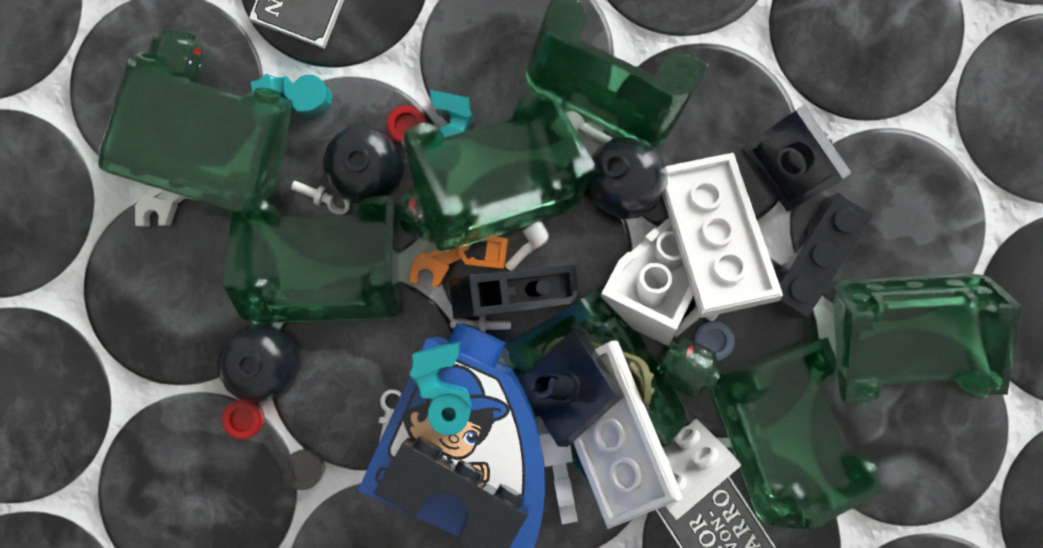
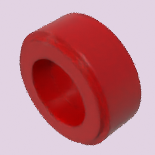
M402 105L395 108L388 116L387 130L391 138L399 145L413 146L423 140L427 131V122L423 113L418 108L411 105Z
M244 400L230 403L222 415V425L225 432L238 440H245L257 435L265 422V414L262 407L258 403Z

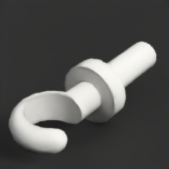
M294 181L291 186V190L314 198L313 204L319 206L322 202L327 203L329 210L335 214L342 215L350 209L351 203L347 200H344L345 208L335 206L333 202L334 196L326 193V187L321 185L318 189Z
M486 315L479 316V320L456 319L450 323L452 329L455 328L456 323H465L483 332H486V330H511V320H486Z
M395 389L385 391L380 399V405L385 411V417H379L378 423L383 424L380 440L394 412V409L386 406L385 399L390 394H396L399 397L402 394Z

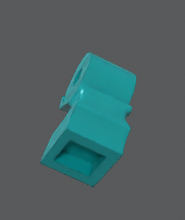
M264 74L259 80L251 81L255 119L264 128L274 124L280 118L278 105L281 100L288 99L295 110L304 118L317 117L325 113L332 104L330 89L315 75L307 74L301 76L294 83L288 76L275 77L269 74Z
M430 90L431 102L438 116L449 117L450 123L426 131L422 144L423 153L428 163L434 169L447 171L452 169L460 158V150L456 141L465 140L468 128L474 121L470 111L471 102L468 97Z
M461 341L417 351L412 354L413 368L409 374L417 384L420 396L432 399L428 410V420L431 427L443 435H455L461 432L466 427L471 414L472 403L467 388L444 383L439 379L438 374L441 368L453 367L460 355Z

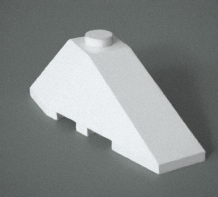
M669 218L657 229L654 228L648 233L634 250L626 253L618 261L601 293L602 299L632 329L667 346L670 345L693 298L692 289Z

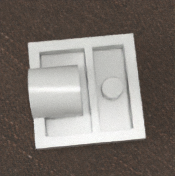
M697 419L679 430L676 436L662 447L683 499L665 507L676 520L679 519L741 466L734 455Z

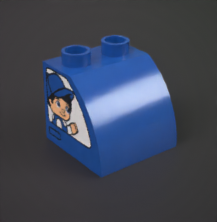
M456 323L450 339L443 336L427 338L422 350L461 341L460 355L453 367L441 368L438 374L439 379L444 383L467 388L472 408L466 427L455 435H443L435 431L428 420V410L432 399L422 398L417 384L409 376L358 491L405 512L376 495L374 491L403 441L407 437L416 441L417 437L421 436L441 447L443 451L440 456L455 465L459 460H463L483 472L481 480L497 489L501 483L520 493L524 497L522 504L528 507V517L510 548H534L543 516L545 474L539 429L532 403L513 368L498 362L506 342L465 323ZM443 492L434 494L426 499L416 518L459 537V533L468 516L464 503L457 496Z

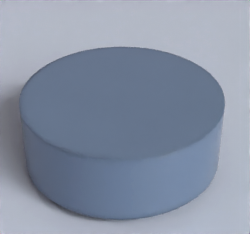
M704 322L694 332V349L705 359L712 361L722 360L734 348V334L722 322ZM701 349L708 350V354L703 353Z

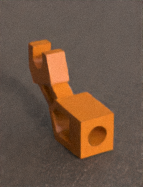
M470 231L468 236L425 254L421 252L411 263L409 282L419 284L420 273L423 270H430L433 273L431 286L440 287L450 269L449 265L463 260L466 266L504 270L508 239ZM473 241L476 243L479 241L487 242L485 260H476L474 257L468 259L465 255Z

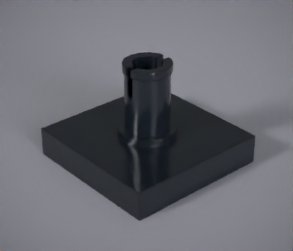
M805 104L743 147L786 212L833 186L852 173L832 145L831 138H827L828 134L821 129Z
M576 329L567 334L519 380L558 447H568L624 397L623 392L584 332Z

